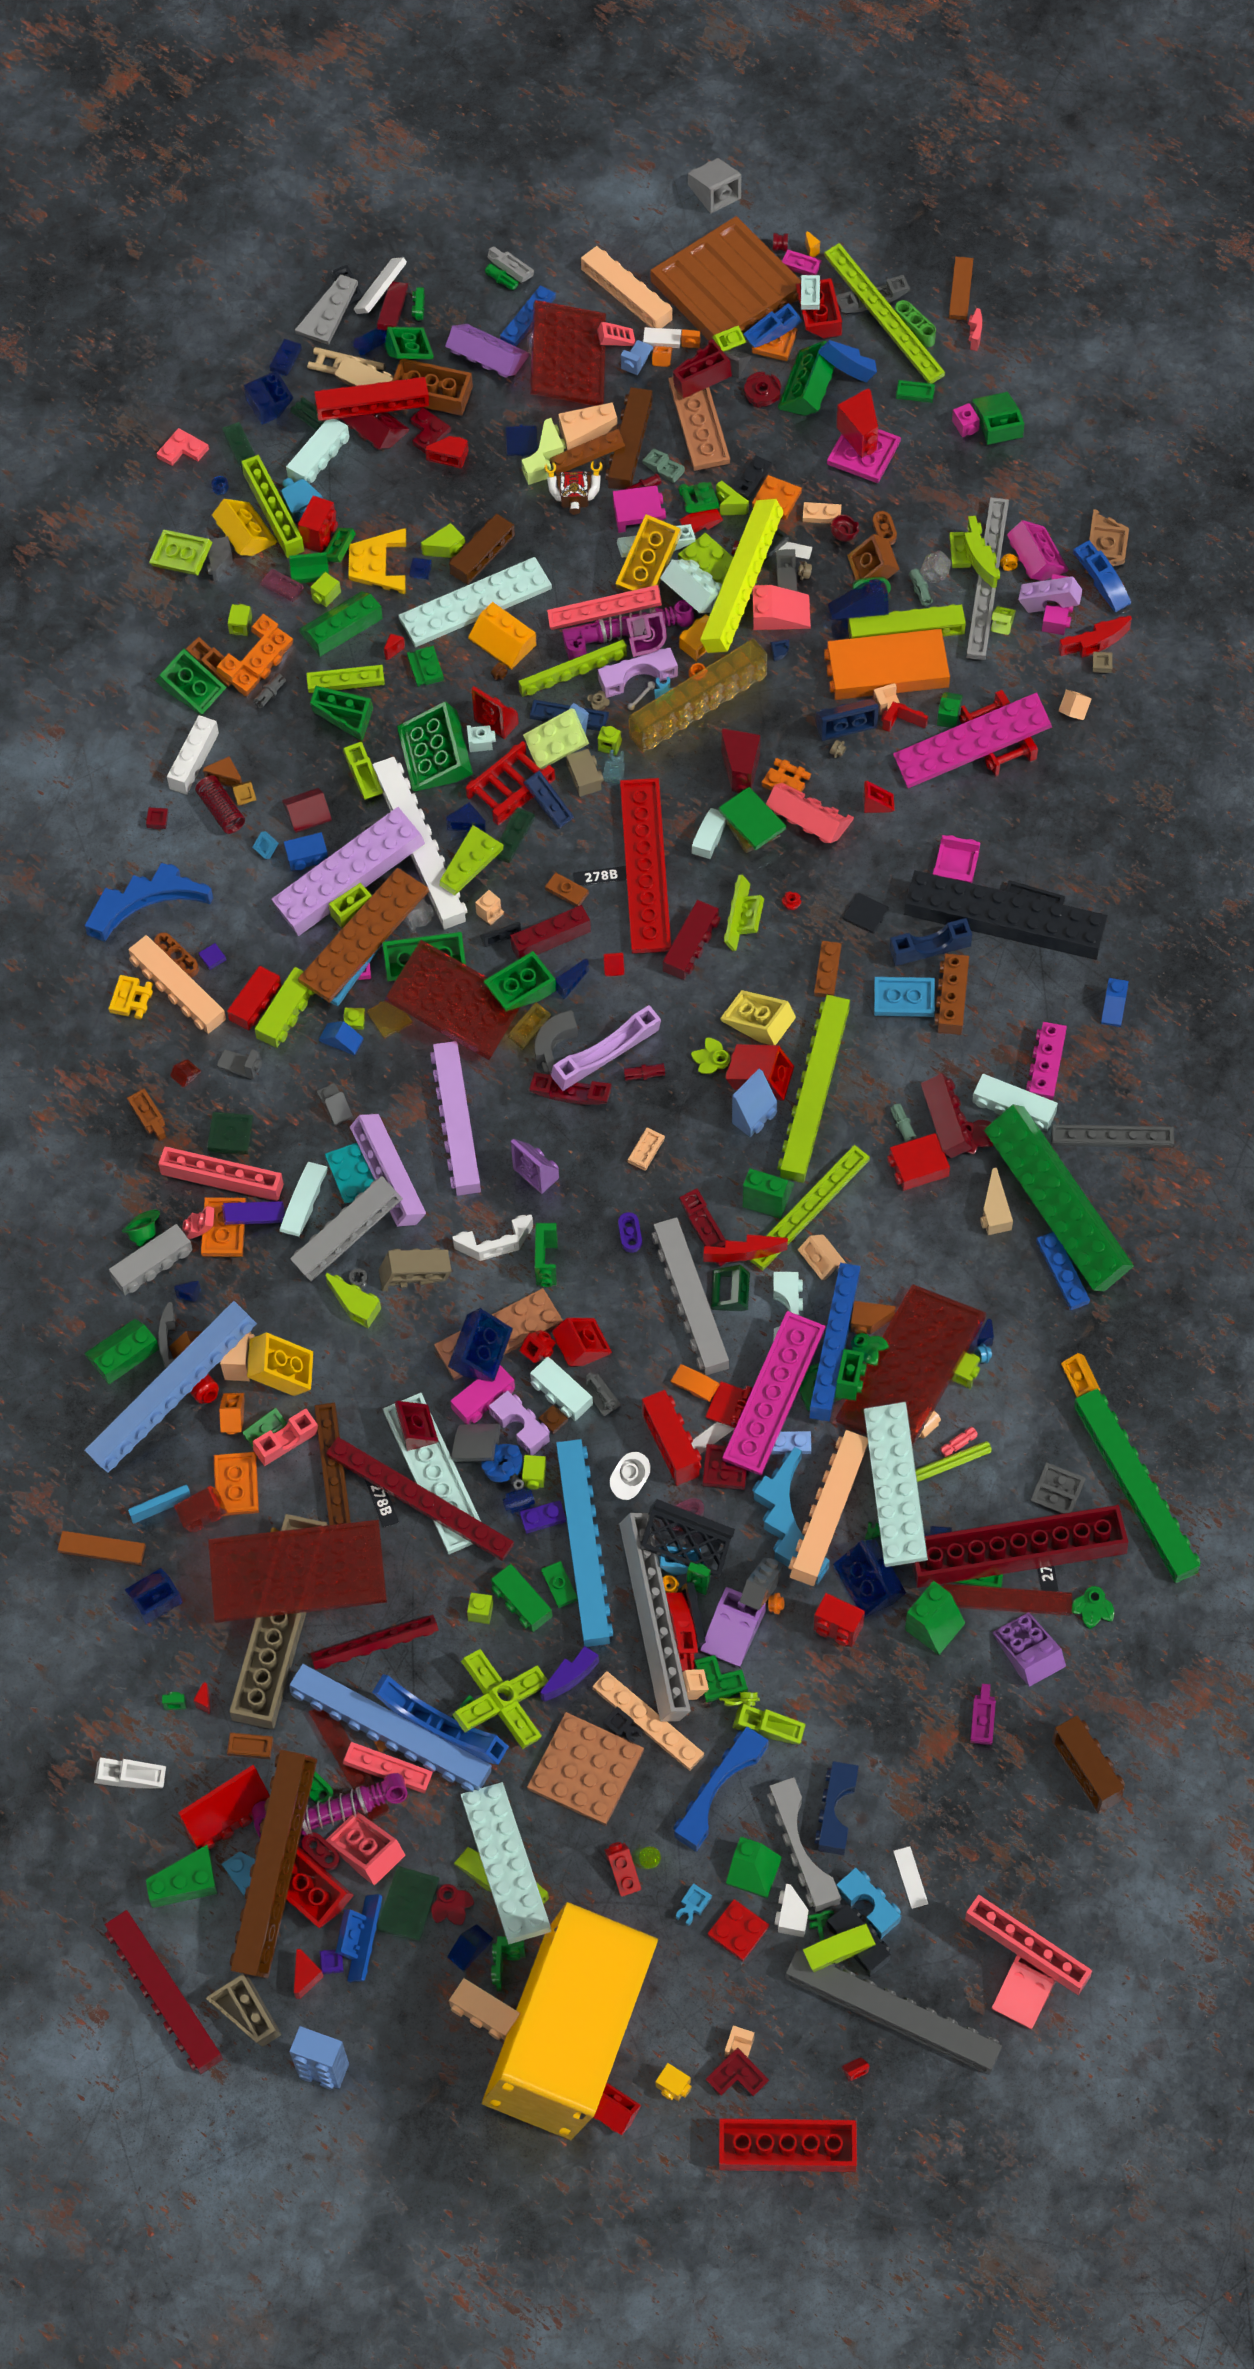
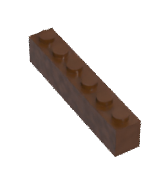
M631 387L629 394L625 395L624 405H626V408L621 411L620 419L622 423L618 424L617 427L622 435L625 447L615 450L614 454L610 455L609 465L611 467L606 470L605 480H608V488L625 490L627 487L632 486L653 402L652 390Z

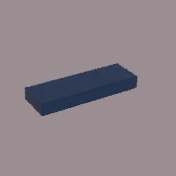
M540 770L523 782L558 830L575 818Z

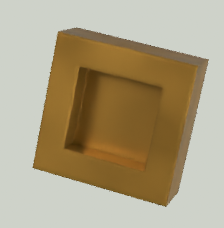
M251 781L232 786L238 806L256 801Z

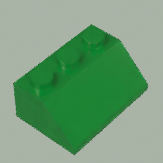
M135 1318L84 1354L109 1385L157 1352L159 1346L157 1339L149 1329Z

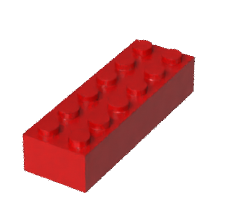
M719 2120V2170L856 2172V2120Z

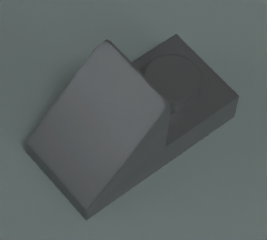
M335 1083L317 1091V1095L334 1126L353 1118L343 1092L338 1090Z

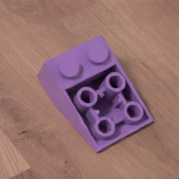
M726 1587L706 1634V1643L702 1645L700 1651L711 1656L716 1655V1658L740 1668L765 1614L766 1603H764L760 1610L740 1603L741 1592Z
M1029 1612L992 1632L1019 1676L1029 1687L1066 1667L1062 1649Z

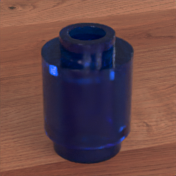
M521 1488L506 1493L505 1498L502 1499L505 1510H510L511 1514L531 1508V1505L535 1504L530 1488Z

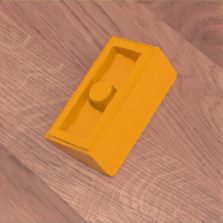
M1077 1353L1061 1363L1076 1397H1080L1097 1388L1100 1391L1084 1355Z

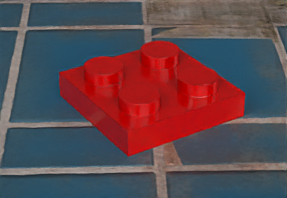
M733 1899L708 1932V1937L744 1962L770 1925Z

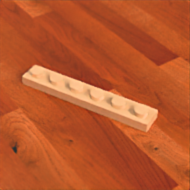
M608 1671L593 1685L594 1691L614 1708L618 1706L634 1720L633 1724L689 1771L704 1757L703 1751L671 1724L660 1722L659 1714Z

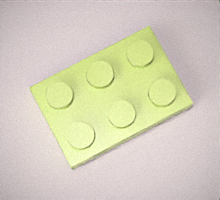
M572 708L523 734L533 760L540 769L589 744L576 711Z

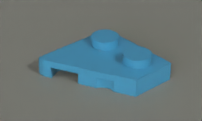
M239 1851L222 1863V1867L245 1897L246 1888L250 1886L252 1878L250 1877V1869L255 1864L256 1859Z

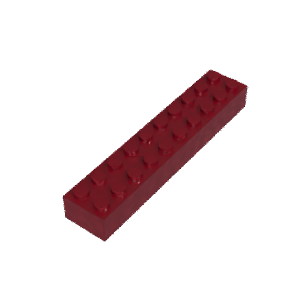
M1119 1505L925 1536L928 1560L914 1562L912 1567L917 1588L930 1586L933 1581L940 1585L1127 1554L1129 1542Z

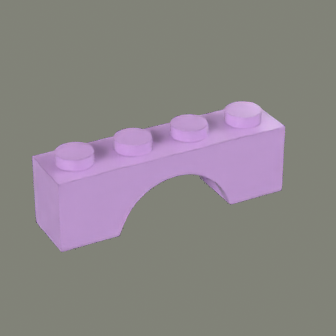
M671 648L659 649L647 655H640L637 658L623 660L620 663L598 669V681L602 691L605 692V697L608 698L624 693L626 682L635 675L647 674L659 678L660 681L667 680V677H677L678 665Z

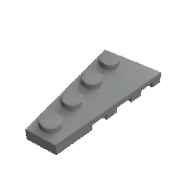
M340 275L298 325L295 333L329 345L358 286V281Z

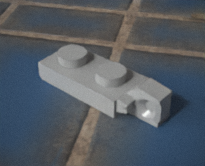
M494 246L489 249L487 258L517 281L523 283L533 277L534 270L508 251L503 253Z

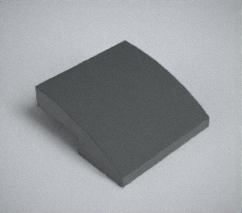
M459 1425L451 1459L454 1462L494 1461L496 1444L499 1445L501 1425Z
M1046 1462L1031 1501L1062 1514L1071 1513L1074 1510L1086 1478Z

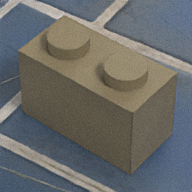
M589 749L566 755L567 767L579 797L602 790L601 782L604 781L603 775L600 770L597 771L596 758L590 754Z

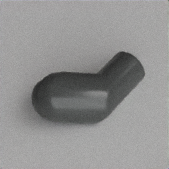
M516 1473L510 1476L511 1485L515 1489H522L524 1482Z

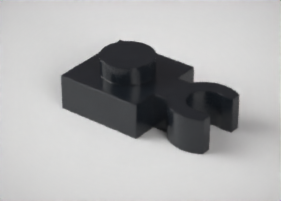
M618 1706L603 1721V1725L619 1737L623 1734L626 1735V1739L632 1744H635V1740L631 1738L633 1733L638 1734L640 1737L643 1735L640 1728L631 1726L634 1720Z

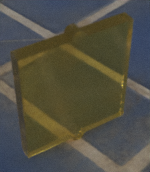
M396 996L384 1002L380 1001L378 1005L367 1010L368 1015L383 1038L396 1032L400 1033V1030L413 1024Z

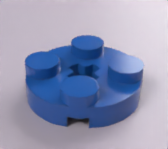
M496 1444L494 1461L481 1462L484 1473L491 1481L495 1482L510 1480V1476L515 1473L518 1475L524 1465V1459L519 1447L511 1444Z

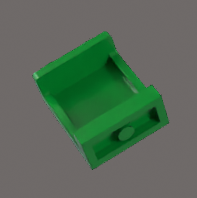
M536 1223V1285L551 1287L552 1285H557L556 1265L545 1264V1248H558L557 1223Z

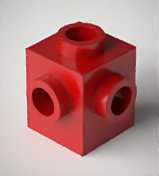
M545 1331L530 1332L525 1337L519 1351L533 1363H536L553 1354V1347L556 1341Z

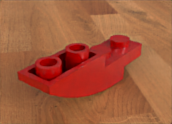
M1131 615L1121 616L1110 621L1098 622L1094 624L1092 632H1084L1080 635L1067 636L1060 639V655L1064 656L1079 652L1081 658L1093 655V652H1100L1110 647L1130 630Z
M666 1593L682 1672L685 1670H695L694 1654L698 1653L695 1628L687 1601L683 1593Z

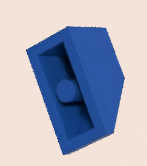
M1109 978L1101 1024L1121 1027L1129 981Z

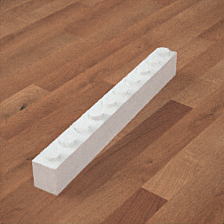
M395 757L374 763L373 768L390 811L399 807L421 833L425 842L423 846L410 854L423 884L429 889L428 896L443 929L466 922L465 914L468 912L465 903H461L459 900L460 893L458 892L456 895H453L439 886L440 880L446 871V862L443 855L439 856L437 852L439 851L438 844L430 836L432 832L429 824L425 825L423 821L425 816L422 809L417 808L416 804H418L416 795L415 793L411 794L409 790L411 785L408 778H404L402 775L404 770L401 763H397Z

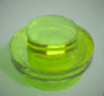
M645 1847L639 1854L640 1864L647 1869L657 1867L661 1861L660 1852L654 1847Z

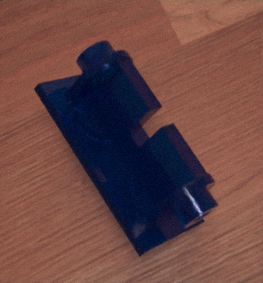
M375 328L359 338H354L352 345L358 349L361 356L385 343L387 330Z

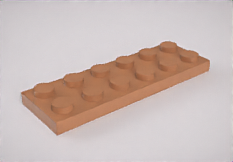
M673 377L668 378L693 470L730 464L729 453L709 387L683 399L674 388Z
M544 1288L434 1344V1347L455 1381L522 1346L525 1337L530 1332L534 1333L539 1330L549 1332L561 1324L563 1319Z

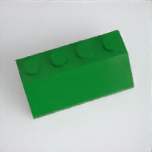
M825 340L799 350L778 405L780 410L806 416L816 413L820 409L821 401L826 394V388L835 368L834 365L819 354V350L826 344Z
M361 591L301 627L299 632L321 657L382 620V608L371 593Z
M462 932L383 942L388 982L467 972Z

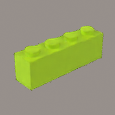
M296 967L293 968L255 1028L257 1039L278 1048L281 1042L283 1043L286 1040L290 1027L295 1026L299 1013L305 1010L308 999L315 994L299 983L298 978L304 972L303 970Z

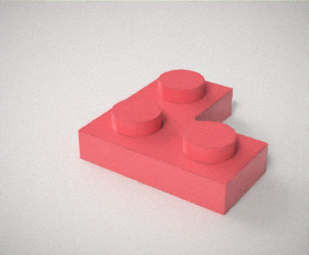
M178 428L156 454L158 459L173 466L182 454L199 461L209 450V446Z

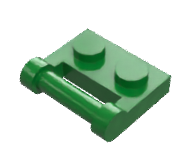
M702 482L692 486L681 484L678 487L679 494L684 499V507L687 513L719 508L718 499L711 482ZM690 495L695 496L697 503L692 501Z

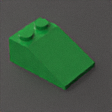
M387 327L385 348L388 356L401 359L434 358L424 328Z
M184 648L154 680L166 692L200 715L227 688Z
M534 951L484 980V984L505 1011L541 1001L556 992V979Z

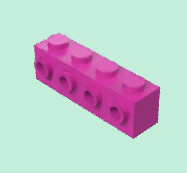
M1043 1022L1042 1029L1037 1030L1036 1041H1039V1045L1034 1046L1032 1058H1036L1035 1064L1031 1063L1029 1075L1033 1077L1032 1082H1027L1026 1091L1053 1101L1067 1026Z

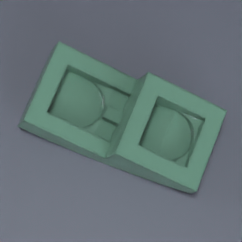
M654 448L642 460L643 464L672 483H675L685 472L683 465L669 460L668 454Z

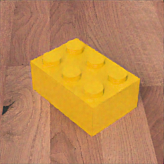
M267 1332L250 1339L247 1378L292 1396L311 1390L313 1351Z

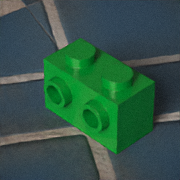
M843 1350L835 1397L856 1401L857 1393L862 1392L863 1381L860 1380V1377L865 1376L867 1364L863 1363V1352Z

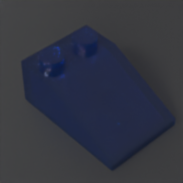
M872 579L828 603L831 618L844 619L889 615L888 591L884 581Z

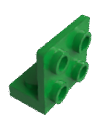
M497 1936V1943H493L492 1957L493 1963H496V1965H492L491 1979L492 1985H496L497 1991L502 1992L503 1957H507L508 1960H520V1957L525 1958V1940L508 1945L506 1937Z

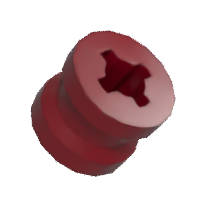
M788 233L783 235L773 234V251L783 250L787 252Z

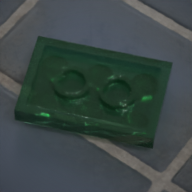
M397 1866L377 1930L420 1942L440 1881L439 1877Z

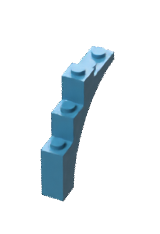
M796 1447L791 1452L788 1451L782 1460L783 1465L780 1469H775L771 1479L764 1476L762 1481L758 1480L752 1490L754 1492V1500L770 1509L763 1518L764 1530L779 1538L773 1548L775 1551L774 1559L789 1567L792 1557L797 1558L798 1552L795 1549L799 1539L804 1540V1536L794 1519L789 1497L794 1472L802 1459V1450ZM826 1557L815 1582L817 1585L829 1569L830 1560Z

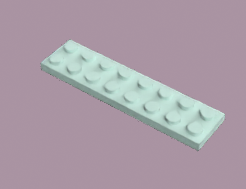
M533 557L399 614V620L414 646L418 647L476 622L480 613L492 602L502 609H506L551 590L552 585L537 559Z
M422 1393L402 1400L426 1404ZM395 1404L383 1408L384 1415L415 1482L481 1521L433 1417L432 1420L439 1442L407 1451L397 1418ZM434 1521L448 1554L473 1544Z
M906 1402L866 1408L864 1413L885 1567L926 1561L928 1557Z
M503 1782L480 1788L479 1791L473 1790V1792L461 1794L508 1945L551 1932V1926Z

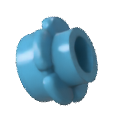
M982 1343L974 1348V1354L980 1358L979 1363L987 1364L992 1357L990 1347H986Z

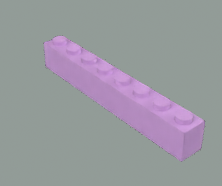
M457 1041L433 1044L434 1052L430 1053L431 1062L436 1064L437 1070H433L434 1081L439 1082V1087L436 1088L437 1099H442V1105H439L440 1117L445 1118V1123H441L443 1135L448 1137V1141H444L446 1153H450L451 1159H447L449 1171H453L454 1175L450 1177L451 1188L456 1189L457 1196L480 1193V1180Z

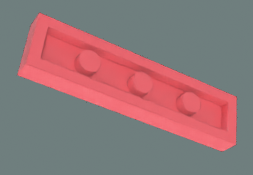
M353 1742L350 1743L343 1761L344 1765L383 1779L391 1773H399L404 1777L407 1788L424 1794L433 1771Z

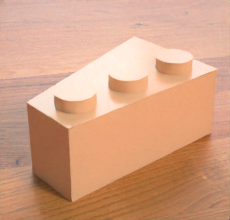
M613 402L558 414L559 429L565 441L566 451L617 429V415Z

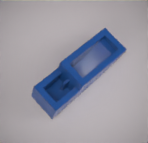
M788 303L775 314L773 311L770 312L743 335L756 348L786 334L802 323V320Z
M828 340L819 350V354L828 362L858 380L867 383L877 373L875 360L860 356L859 349Z

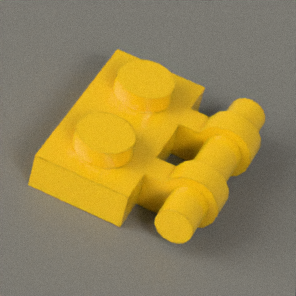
M120 975L109 1006V1012L129 1017L130 1011L135 1010L134 1017L141 1020L143 1014L147 1011L148 999L151 998L153 993V983L146 982L145 986L142 987L139 986L140 980L138 978ZM136 995L141 996L139 1002L134 1001Z

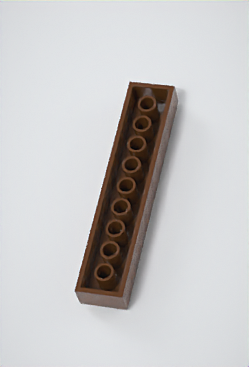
M280 1749V1754H277L275 1758V1776H272L270 1780L271 1794L265 1803L266 1816L260 1825V1833L262 1834L260 1842H257L255 1847V1855L257 1856L255 1864L250 1869V1877H252L250 1886L245 1891L246 1905L240 1913L241 1927L235 1936V1944L237 1945L235 1953H232L230 1958L231 1971L269 1979L317 1764L316 1758L306 1754Z

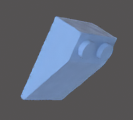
M760 1068L732 1095V1124L749 1137L754 1133H759L764 1127V1123L768 1119H773L777 1113V1100Z

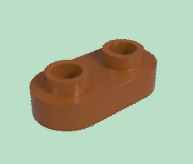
M885 511L875 513L873 516V527L876 535L884 538L888 537L890 545H893L897 539V532L891 515Z

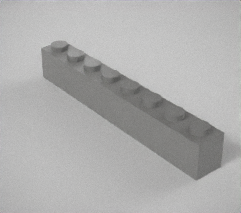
M678 1218L654 1224V1232L651 1233L654 1244L659 1246L658 1256L660 1261H664L666 1268H664L667 1280L671 1279L672 1286L670 1288L674 1298L677 1297L679 1301L677 1304L680 1316L684 1315L685 1321L683 1325L686 1333L691 1335L690 1345L692 1351H697L698 1358H696L699 1370L703 1369L704 1374L707 1376L729 1369V1359Z

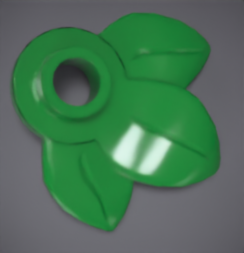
M865 1333L857 1334L851 1341L852 1351L863 1352V1362L875 1366L878 1364V1351L889 1348L884 1338L880 1336L870 1337Z
M1089 1587L1084 1595L1077 1597L1072 1604L1071 1612L1073 1614H1082L1083 1622L1088 1629L1096 1626L1101 1618L1106 1621H1113V1604L1105 1599V1593L1100 1587ZM1092 1593L1098 1594L1099 1598L1097 1601L1091 1599Z

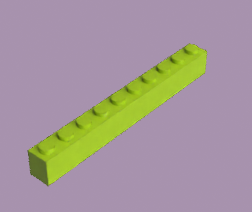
M827 995L825 1002L821 1001L819 1009L821 1018L816 1019L814 1029L817 1033L816 1036H812L810 1042L812 1052L808 1053L805 1065H808L807 1071L803 1070L801 1082H803V1086L798 1088L796 1099L799 1100L798 1105L793 1106L791 1117H794L793 1123H789L787 1129L789 1139L788 1141L784 1140L782 1152L785 1153L784 1158H780L777 1170H781L780 1178L801 1183L805 1181L850 1009V999Z

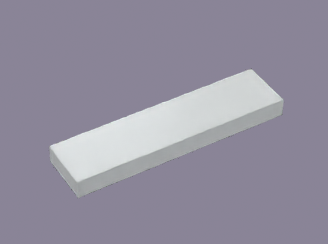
M404 257L392 258L354 307L353 310L357 314L369 313L406 265L407 261Z

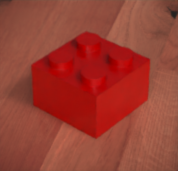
M312 496L298 523L304 548L322 553L324 548L329 545L332 532L336 531L338 526L334 502Z
M825 1593L814 1615V1630L822 1637L829 1636L835 1639L842 1646L848 1645L853 1647L863 1627L865 1611Z

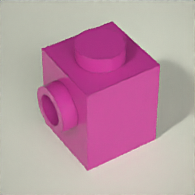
M970 403L953 409L952 422L962 437L979 431L980 419Z

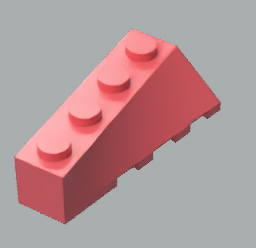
M784 783L774 785L766 805L776 815L786 817L789 823L798 824L803 827L805 832L809 834L814 833L819 836L822 842L832 843L837 841L854 819L849 814L847 817L838 814L839 810L834 807L821 806V801L815 798H804L805 793Z

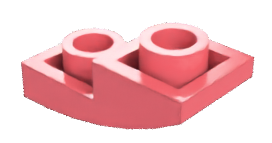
M976 308L974 315L971 314L968 320V325L970 326V349L978 351L982 331V314L980 309Z
M206 1206L201 1213H191L184 1220L182 1230L185 1231L188 1239L198 1237L213 1227L214 1208Z

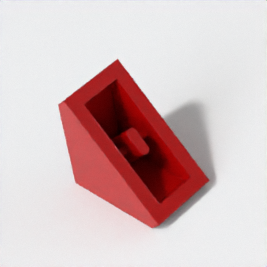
M869 781L864 782V813L895 811L894 794Z
M296 1949L294 1994L296 1999H301L324 1976L322 1971L301 1949Z

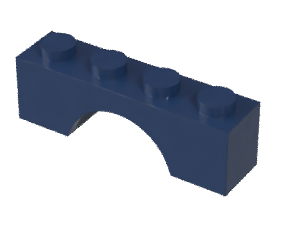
M965 918L947 923L944 928L932 935L915 937L907 933L891 937L889 950L895 966L971 947L972 932Z
M833 1761L832 1768H827L825 1781H829L828 1789L824 1788L822 1802H826L825 1810L820 1809L818 1822L822 1823L821 1831L817 1830L815 1843L819 1844L818 1851L838 1855L845 1854L848 1828L837 1819L834 1808L842 1797L855 1793L858 1765Z

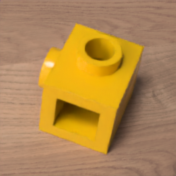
M667 2063L655 2081L656 2088L661 2090V2094L671 2101L675 2099L679 2102L681 2097L685 2098L692 2088L690 2085L691 2077Z

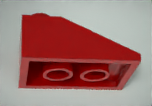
M473 686L471 691L474 720L483 726L490 725L491 731L495 730V734L505 739L519 724L517 711L512 707L504 705L498 698L492 697Z

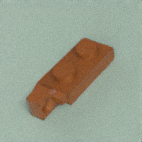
M145 1088L127 1097V1101L149 1134L154 1132L159 1141L167 1138L162 1128L166 1126L164 1119Z

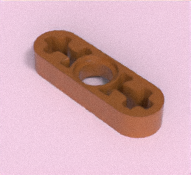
M168 933L156 935L154 943L191 978L195 977L199 972L197 961ZM160 941H167L169 949H167L165 944H160ZM174 952L182 953V956L178 959L171 957ZM184 962H186V964H187L189 967H192V966H193V969H192V970H190L189 968L186 969V966H185Z

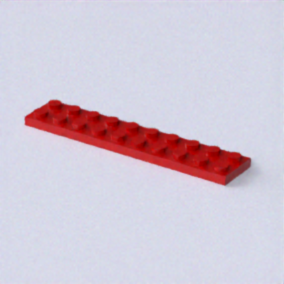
M659 778L620 780L632 954L666 952L671 948Z

